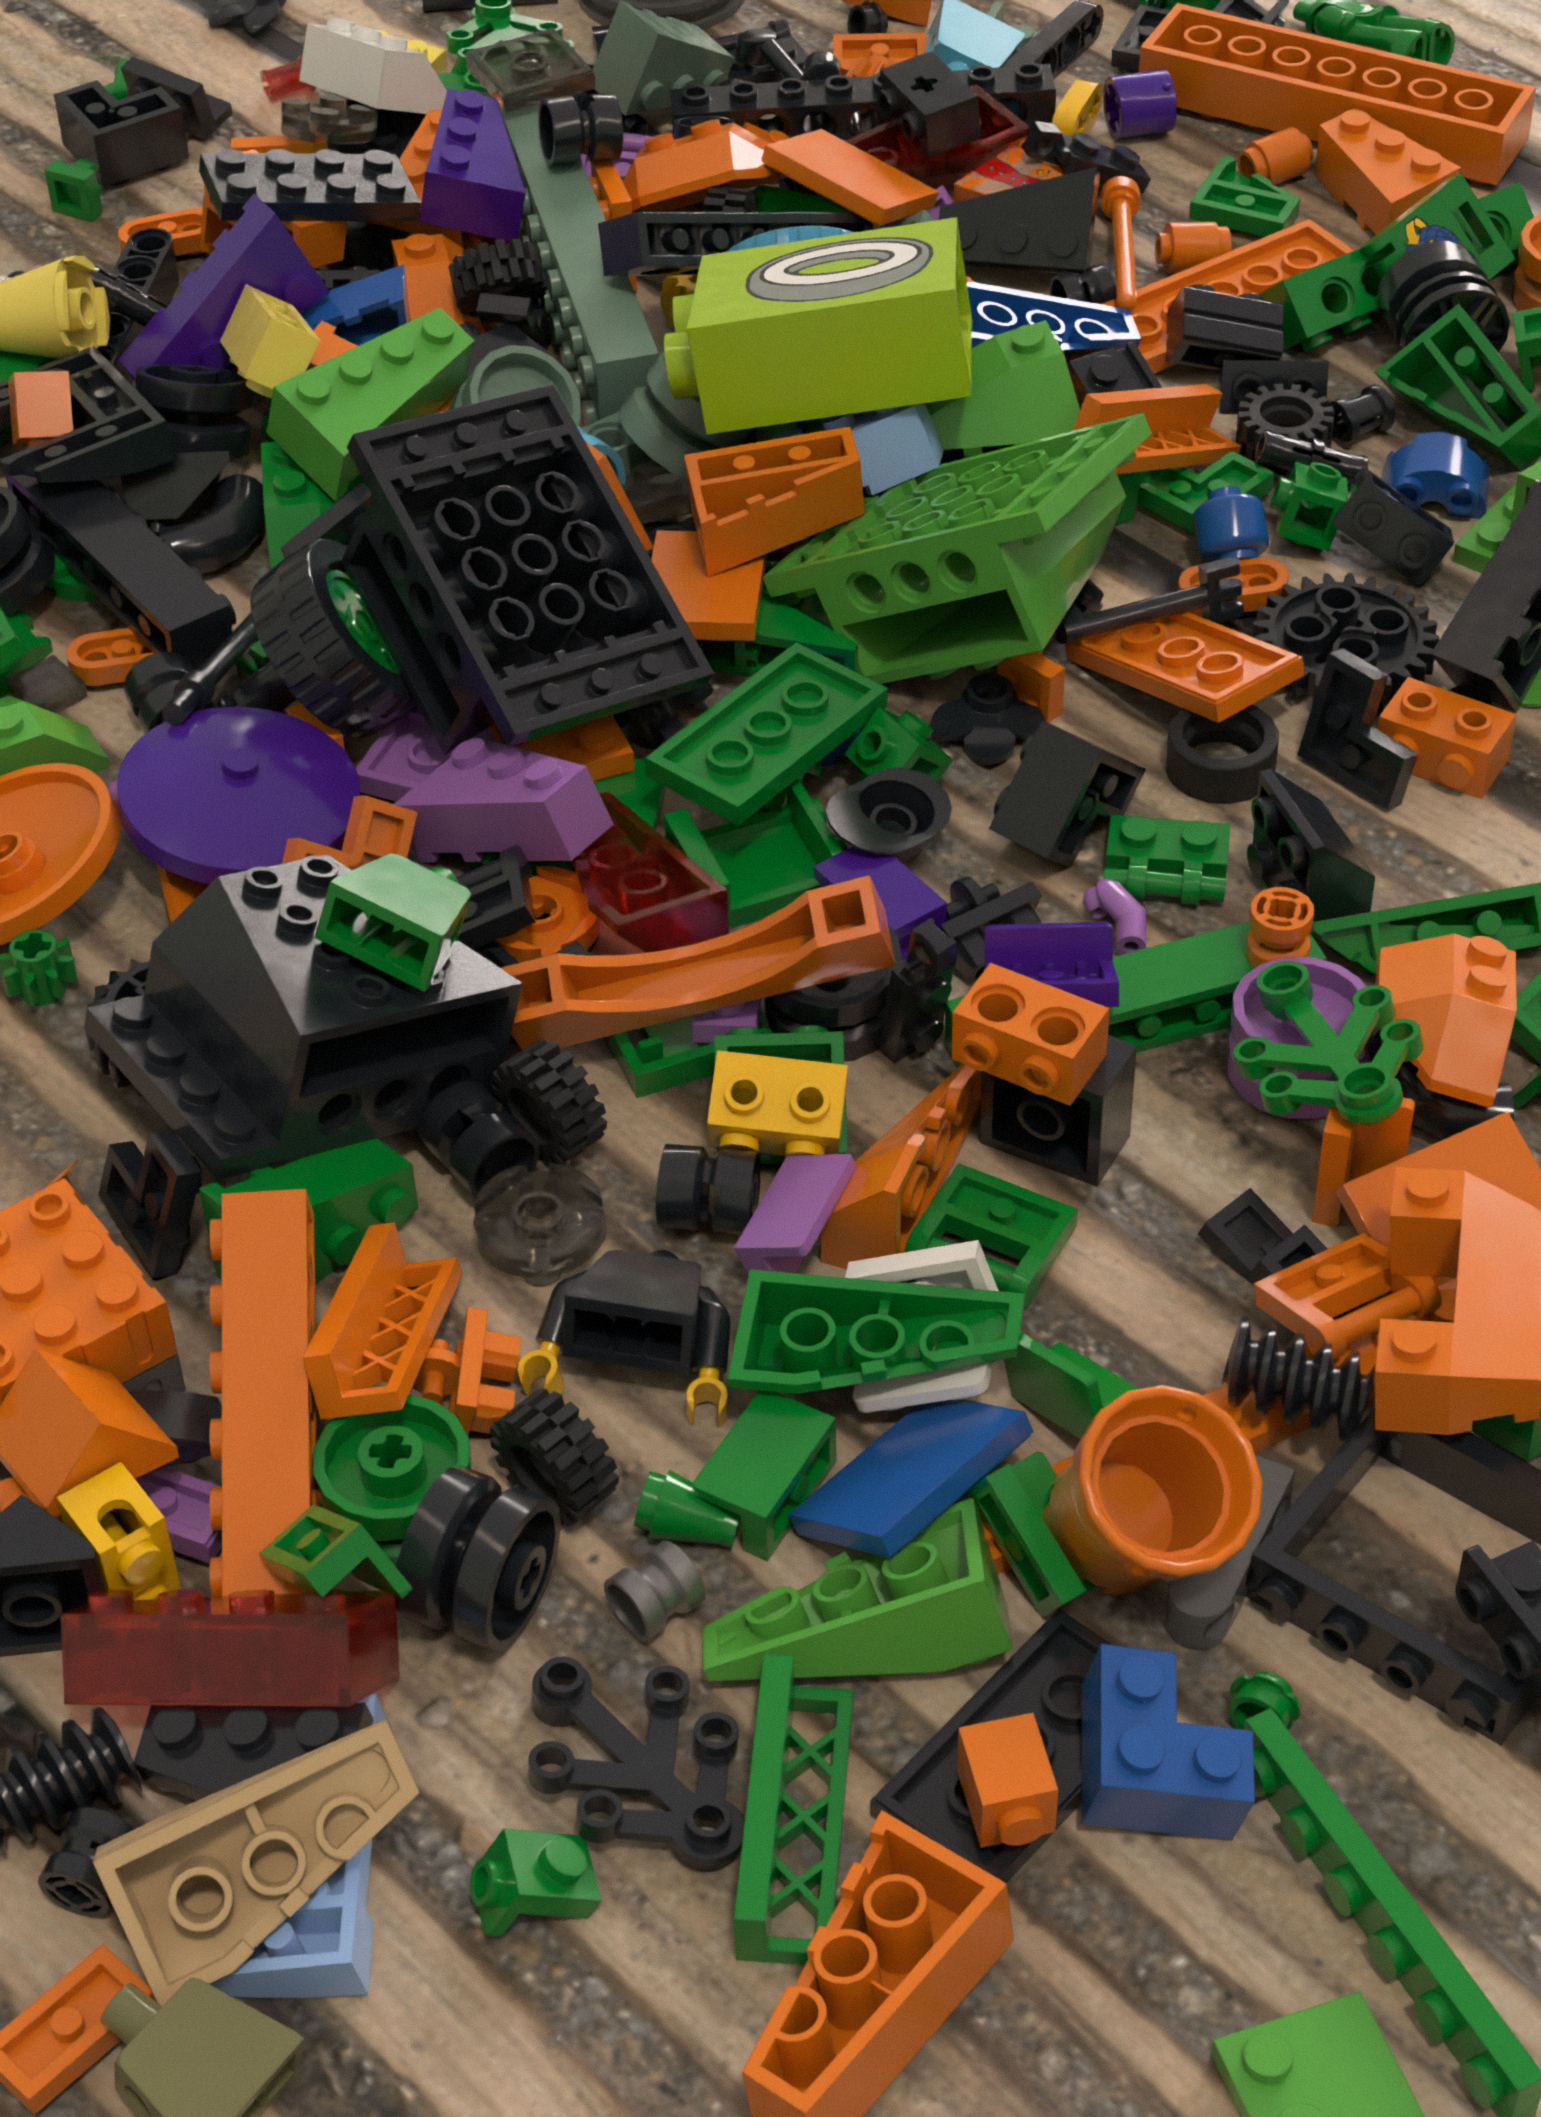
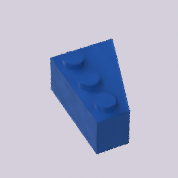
M403 264L329 290L330 293L301 315L313 331L322 320L337 327L335 335L360 346L410 322L405 266Z

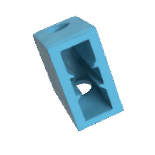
M943 0L928 30L924 53L933 51L952 71L969 70L978 65L999 68L1017 52L1025 33L959 0Z

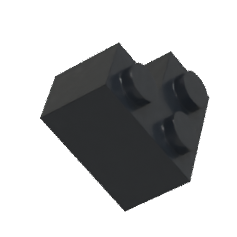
M98 80L54 94L63 145L77 160L84 159L99 163L96 176L97 182L103 185V187L123 184L137 175L152 170H164L172 166L173 163L189 158L182 109L162 87L117 101Z
M1042 720L1037 731L1033 732L1026 739L1020 753L1021 764L1011 784L1003 789L994 806L995 817L989 829L1046 859L1071 867L1096 815L1100 814L1107 818H1110L1111 815L1123 816L1146 769L1084 738Z

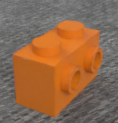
M1407 677L1380 714L1377 729L1418 753L1411 775L1482 799L1510 759L1517 714Z

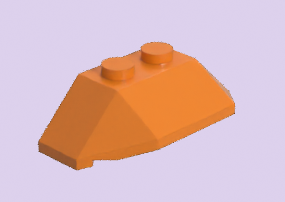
M714 119L691 127L692 135L674 140L672 133H665L645 140V148L639 150L623 180V184L632 201L633 214L636 212H667L702 202L707 197L708 189L712 186L751 188L788 177L764 165L761 161L765 145L770 144L769 142L735 123L721 126L719 119Z
M1449 934L1381 948L1377 957L1375 985L1387 987L1391 991L1396 1011L1392 1021L1410 1019L1417 1022L1420 1026L1424 1050L1421 1055L1410 1061L1419 1068L1416 1076L1427 1090L1491 1108L1496 1097L1517 1012L1516 951L1507 949L1501 942L1490 937L1474 936L1468 938L1458 934Z

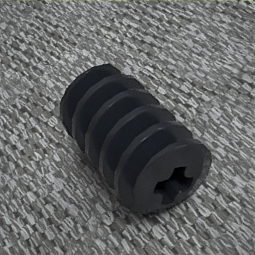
M1242 1316L1231 1345L1222 1384L1224 1382L1227 1383L1228 1401L1230 1406L1239 1407L1251 1391L1255 1392L1256 1412L1262 1416L1267 1415L1277 1401L1281 1400L1284 1423L1290 1425L1297 1421L1306 1408L1310 1409L1311 1430L1318 1434L1335 1417L1338 1420L1339 1440L1345 1442L1362 1421L1375 1379L1376 1364L1367 1375L1361 1374L1359 1351L1352 1350L1340 1366L1333 1365L1332 1343L1324 1341L1312 1358L1307 1357L1304 1334L1298 1332L1285 1349L1278 1348L1277 1326L1272 1324L1267 1327L1257 1341L1251 1339L1250 1317Z
M98 1706L91 1709L90 1734L88 1735L74 1720L68 1719L64 1721L61 1726V1747H58L42 1731L34 1734L33 1759L31 1760L16 1745L11 1744L5 1747L4 1771L0 1772V1856L6 1853L5 1829L12 1827L28 1844L35 1840L34 1816L41 1814L57 1831L64 1828L63 1804L68 1801L76 1809L92 1807V1791L99 1789L113 1805L121 1802L120 1779L125 1776L142 1792L140 1778L125 1739L116 1722L102 1707Z

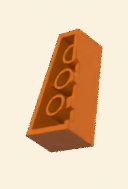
M881 1810L870 1830L871 1843L860 1864L853 1862L840 1887L842 1897L827 1926H819L807 1948L808 1961L795 1986H787L742 2070L751 2117H863L1013 1943L1014 1937L1007 1883Z

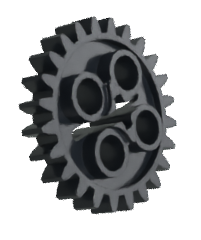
M1324 573L1321 584H1316L1311 579L1302 577L1300 590L1288 584L1282 585L1281 596L1269 594L1266 607H1258L1256 621H1253L1252 632L1253 638L1303 657L1305 675L1288 684L1292 685L1291 698L1297 699L1309 693L1313 695L1314 702L1328 654L1344 648L1389 675L1380 704L1385 707L1390 702L1391 693L1396 694L1407 677L1424 682L1425 675L1433 674L1435 659L1431 652L1439 641V636L1436 635L1437 621L1428 620L1429 608L1427 606L1414 607V594L1397 597L1396 584L1393 583L1383 589L1376 588V577L1371 576L1364 584H1359L1355 582V577L1352 573H1347L1343 582H1335L1329 573Z

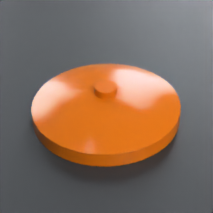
M49 763L25 767L0 776V945L12 941L22 932L40 928L64 912L95 883L111 860L122 828L118 804L102 779L93 771L74 764Z

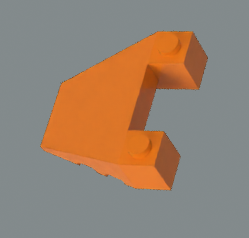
M1395 1167L1390 1212V1274L1457 1278L1454 1323L1380 1318L1375 1366V1430L1451 1435L1472 1431V1421L1512 1414L1514 1423L1540 1419L1541 1210L1466 1170Z

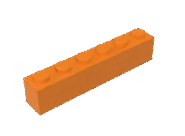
M306 1189L222 1194V1218L210 1220L211 1256L213 1261L222 1260V1284H212L210 1286L209 1298L213 1327L222 1326V1350L211 1351L209 1363L213 1394L222 1393V1418L211 1419L209 1430L212 1461H222V1487H211L209 1499L212 1530H222V1557H211L210 1559L211 1597L213 1601H222V1605L232 1623L319 1618V1596L276 1576L259 1556V1553L310 1506L313 1504L318 1506V1496L313 1476V1449L317 1443V1406L302 1359L316 1332L314 1212Z

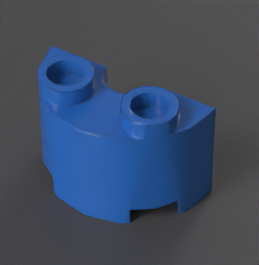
M1445 432L1419 433L1415 435L1414 442L1401 447L1395 454L1393 450L1388 454L1382 469L1381 479L1420 506L1427 501L1439 502L1447 508L1448 516L1481 519L1487 513L1490 484L1488 462L1486 459L1482 461L1477 453L1467 447V440L1465 438Z

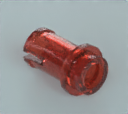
M303 54L298 56V61L270 70L260 71L261 82H267L268 84L263 86V89L270 101L276 99V97L305 88L310 92L316 90L315 86L299 81Z

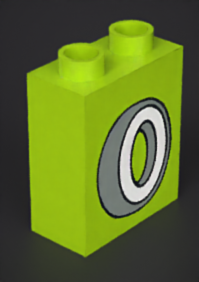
M957 217L703 255L694 294L673 297L672 308L675 332L664 335V354L669 386L674 400L700 398L707 435L971 397L972 314Z

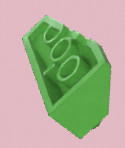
M1046 320L1031 325H1023L1017 329L994 335L972 348L971 397L925 403L943 450L963 449L964 457L983 454V447L1015 446L1070 432L1073 430L1080 412L1064 353Z
M974 1498L954 1503L892 1558L867 1553L851 1561L847 1553L843 1552L824 1562L827 1572L815 1582L798 1591L791 1587L779 1586L703 1627V1671L709 1682L760 1680L763 1654L793 1656L794 1678L944 1672L966 1664H981L998 1654L1014 1650L1007 1604Z

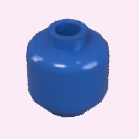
M1226 486L1209 492L1207 495L1208 501L1199 505L1193 513V525L1199 556L1205 563L1230 557L1238 559L1256 558L1261 556L1269 547V535L1263 504L1254 495L1241 493L1239 487Z

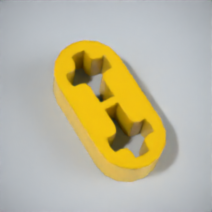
M1078 79L1072 84L1059 103L1052 123L1056 124L1061 133L1073 137L1075 133L1089 134L1100 113L1103 98L1102 85Z

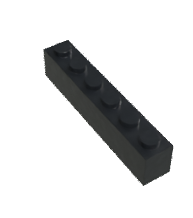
M6 475L8 488L17 497L29 515L30 524L34 525L41 533L54 554L154 654L158 652H175L185 656L196 668L203 665L233 632L232 626L236 624V615L229 599L222 593L217 594L208 586L195 566L189 567L181 560L167 539L161 540L154 534L140 513H133L121 502L119 495L113 487H106L99 480L41 483L37 482L36 478L26 475Z

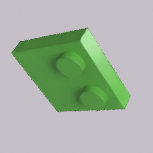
M1361 1991L1213 2040L1211 2057L1240 2117H1425Z

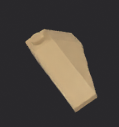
M386 1719L174 1810L97 1847L93 1864L154 1997L160 2006L163 2007L186 1980L190 1978H199L210 1984L233 1973L254 1953V1949L269 1934L309 1900V1896L346 1860H350L419 1794L416 1783Z

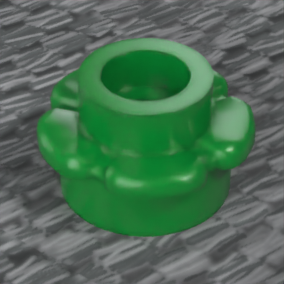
M1259 1672L1252 1678L1248 1675H1240L1231 1684L1230 1693L1234 1697L1229 1704L1228 1715L1237 1729L1244 1730L1246 1719L1269 1708L1274 1710L1288 1730L1291 1729L1293 1721H1297L1301 1715V1705L1298 1698L1294 1695L1292 1687L1277 1674Z

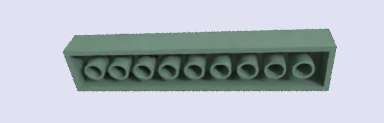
M551 83L493 91L494 98L498 101L526 192L519 230L521 244L529 241L533 244V247L537 246L547 285L546 295L544 298H540L541 306L544 309L545 316H550V327L554 344H560L562 363L566 366L567 371L571 373V377L579 391L584 425L587 426L619 412V408L635 388L641 386L649 387L647 373L659 358V352L629 277L604 276L598 223L606 220L581 158L577 163L548 165L544 159L539 138L538 114L540 102L543 98L556 97Z

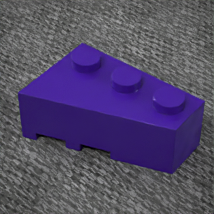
M448 88L426 169L419 222L491 238L504 239L505 241L518 239L526 192L498 101L495 98L482 96L476 91H458Z

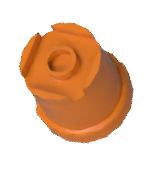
M1158 1385L1127 1391L1096 1414L1076 1447L1073 1460L1065 1469L1057 1474L1056 1479L1051 1485H1054L1050 1492L1049 1504L1043 1509V1519L1080 1581L1082 1582L1087 1579L1096 1586L1105 1587L1106 1589L1101 1593L1118 1596L1141 1591L1150 1584L1160 1580L1171 1581L1208 1573L1217 1569L1241 1551L1260 1518L1263 1480L1252 1444L1229 1413L1199 1393L1166 1385Z

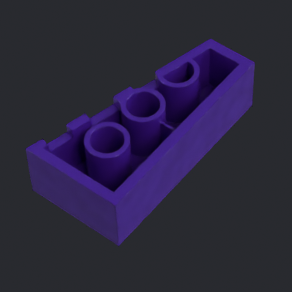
M255 194L242 207L245 213L231 230L228 231L225 228L212 244L215 247L214 251L196 273L191 270L179 284L182 290L166 309L160 308L118 359L135 382L136 368L144 365L195 364L233 369L235 365L229 361L230 356L220 340L245 284L293 305L300 315L330 293L276 213Z

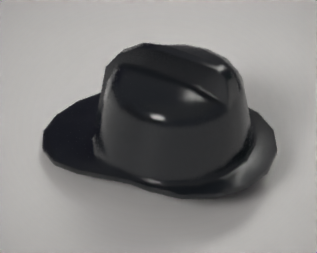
M890 768L871 774L864 780L836 793L829 799L825 815L829 827L836 835L854 848L872 854L894 855L900 862L905 863L919 856L930 840L939 834L949 823L952 806L948 793L933 778L922 772L907 768Z

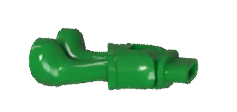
M1301 0L1295 5L1293 10L1294 19L1305 22L1307 31L1317 36L1445 66L1448 64L1454 51L1455 34L1450 25L1429 17L1399 16L1397 10L1390 5L1380 6L1357 0Z

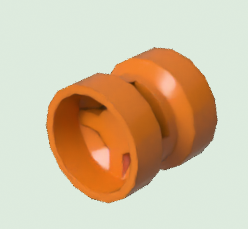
M1273 887L1255 895L1250 904L1249 924L1251 930L1247 936L1246 958L1252 967L1256 968L1262 963L1283 957H1309V933L1313 927L1314 905L1309 897L1298 890L1288 887Z

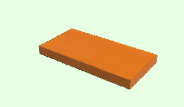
M1189 612L1179 613L1065 644L1067 660L1217 723L1305 675L1303 657Z

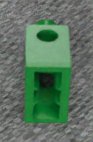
M387 854L330 881L314 938L425 992L430 988L457 944L472 897L471 892L468 888L460 885L456 876L444 867H434L429 870L401 855Z

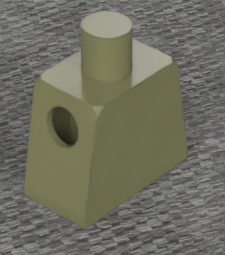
M199 1978L186 1980L163 2007L133 1983H129L112 1998L100 2019V2022L127 2044L114 2062L115 2089L137 2117H261L302 2070L304 2038L300 2034Z

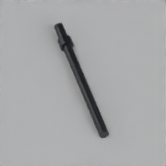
M251 612L198 670L188 672L176 684L173 692L174 696L162 710L163 717L169 724L179 725L191 712L202 710L213 698L216 684L258 639Z

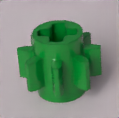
M28 930L20 933L11 941L9 946L10 953L0 954V971L7 996L10 998L20 994L23 1001L33 1006H46L55 1003L63 998L66 992V982H76L79 978L69 940L65 938L56 942L55 937L44 930Z

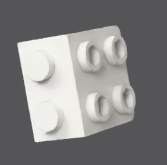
M979 1240L848 1262L845 1278L999 1291ZM993 1361L855 1384L853 1399L857 1409L864 1413L898 1410L907 1406L945 1400L966 1399L971 1396L980 1395L987 1390L990 1383Z

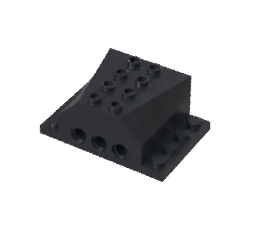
M553 384L352 435L346 448L373 497L340 561L444 755L454 750L462 742L473 738L495 724L507 746L510 747L706 686L715 674Z
M328 854L322 856L313 855L307 856L302 860L268 867H253L247 871L218 876L152 942L144 995L121 998L114 1002L87 1007L84 1030L217 1180L419 1128L422 1114L430 1102L444 1089L458 1082L472 1080L482 1083L492 1094L491 1085L495 1083L491 1078L492 1072L496 1070V1067L522 1051L518 1043L511 1037V1032L523 983L465 944L457 941L453 952L440 969L430 988L423 992L314 938L330 881L352 870ZM492 1094L497 1100H500L499 1097Z

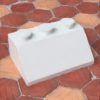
M327 17L326 25L307 23L299 81L376 109L427 114L429 110L443 109L447 94L446 88L427 56L407 49L408 40L381 35L379 30L355 26V22Z

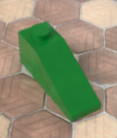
M762 591L755 641L701 640L702 652L714 672L751 677L797 642L858 673L857 643L779 599L771 598L770 594Z

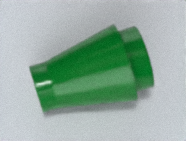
M669 1469L666 1476L650 1471L638 1504L634 1526L650 1531L649 1538L711 1543L732 1548L740 1526L741 1516L697 1497L694 1494L693 1482Z

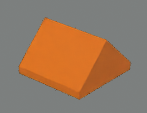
M38 1349L33 1351L0 1405V1461L34 1503L54 1517L61 1515L57 1501L59 1495L119 1462H122L134 1479L179 1458L177 1446L112 1373Z

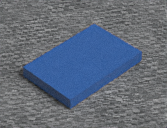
M963 1399L919 1404L789 1514V1517L798 1535L892 1558L1025 1442L1034 1431L1025 1411Z

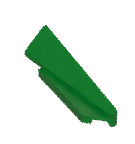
M1541 882L1315 921L1310 933L1367 975L1376 974L1377 957L1381 948L1449 934H1458L1468 938L1474 936L1490 937L1501 942L1509 950L1541 945Z

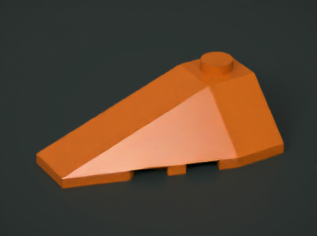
M414 234L406 239L392 241L394 267L403 264L405 266L410 321L441 307L458 325L471 322L481 333L486 332L479 317H471L469 313L462 314L457 309L449 273V264L453 263L452 259L456 255L463 256L465 249L443 234Z

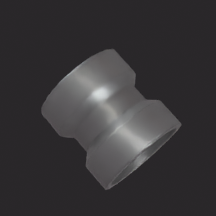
M662 1541L646 1552L643 1557V1564L636 1569L623 1568L609 1577L604 1583V1593L608 1604L619 1622L633 1637L645 1642L665 1628L669 1616L675 1612L686 1614L701 1604L706 1598L705 1587L696 1567L688 1556L670 1541Z

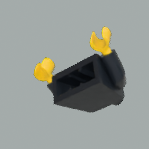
M622 1250L607 1251L588 1270L565 1278L554 1287L535 1338L540 1344L539 1350L530 1351L521 1358L518 1363V1375L527 1396L535 1379L546 1375L544 1389H547L549 1394L553 1391L562 1394L565 1384L557 1362L560 1351H562V1356L684 1376H690L693 1369L699 1373V1378L688 1386L686 1393L687 1420L693 1425L694 1408L697 1404L708 1401L718 1406V1427H720L726 1421L728 1410L727 1388L719 1380L720 1374L727 1372L731 1329L730 1315L711 1288L700 1286L701 1266L698 1263L680 1260L675 1254L667 1250H656L649 1255Z

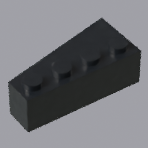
M1541 479L1536 480L1531 486L1522 511L1431 652V655L1456 686L1469 685L1478 687L1489 694L1492 702L1515 712H1518L1541 668Z

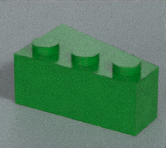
M1457 304L1374 372L1398 399L1517 470L1522 471L1541 456L1540 405L1460 304Z
M378 1138L303 1157L275 1169L269 1166L248 1172L247 1178L249 1179L225 1189L216 1182L199 1188L209 1240L210 1220L222 1218V1194L306 1189L314 1212L315 1285L340 1266L349 1264L352 1261L370 1225L395 1222L397 1228L412 1213L419 1209L413 1165ZM222 1260L214 1261L217 1277L222 1281Z

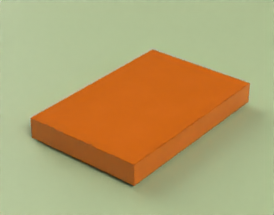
M823 129L767 144L761 159L764 165L877 226L912 216L922 210L927 211L934 208L939 191Z
M657 530L651 561L696 640L755 641L764 582L762 577L765 575L768 553L707 578L696 531Z
M1507 1111L1343 1184L1336 1191L1358 1234L1366 1233L1390 1249V1212L1395 1167L1466 1170L1540 1210L1541 1169ZM1431 1277L1435 1281L1437 1286L1443 1285L1453 1279H1456L1449 1277Z

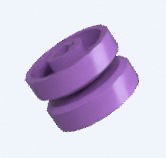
M1283 957L1258 965L1243 976L1232 999V1031L1229 1035L1227 1049L1228 1079L1239 1096L1260 1111L1267 1112L1264 1109L1259 1091V1084L1263 1078L1248 1080L1238 1074L1233 1057L1234 1047L1240 1041L1250 1037H1263L1272 1043L1309 1046V1044L1290 1020L1277 1019L1263 1007L1257 986L1259 974L1268 966L1278 962L1294 961L1303 964L1308 970L1313 989L1311 1003L1339 1036L1354 1008L1352 1003L1354 994L1366 987L1359 977L1341 965L1314 957ZM1373 1031L1357 1059L1360 1064L1369 1063V1045L1372 1040ZM1275 1068L1272 1072H1291L1298 1079L1337 1081L1330 1073ZM1302 1103L1294 1112L1276 1116L1286 1119H1316L1327 1116L1330 1106Z

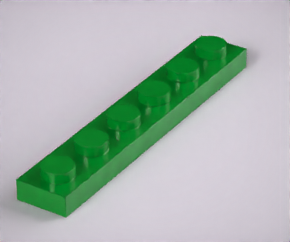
M1269 1708L1246 1719L1244 1730L1253 1731L1254 1795L1266 1797L1279 1815L1283 1833L1292 1849L1300 1856L1308 1855L1324 1877L1325 1889L1334 1907L1345 1917L1351 1915L1368 1938L1371 1954L1379 1969L1390 1979L1397 1977L1414 2001L1417 2018L1427 2035L1437 2043L1443 2041L1461 2066L1464 2083L1471 2096L1483 2108L1491 2107L1498 2117H1535L1541 2097V2069L1274 1710Z

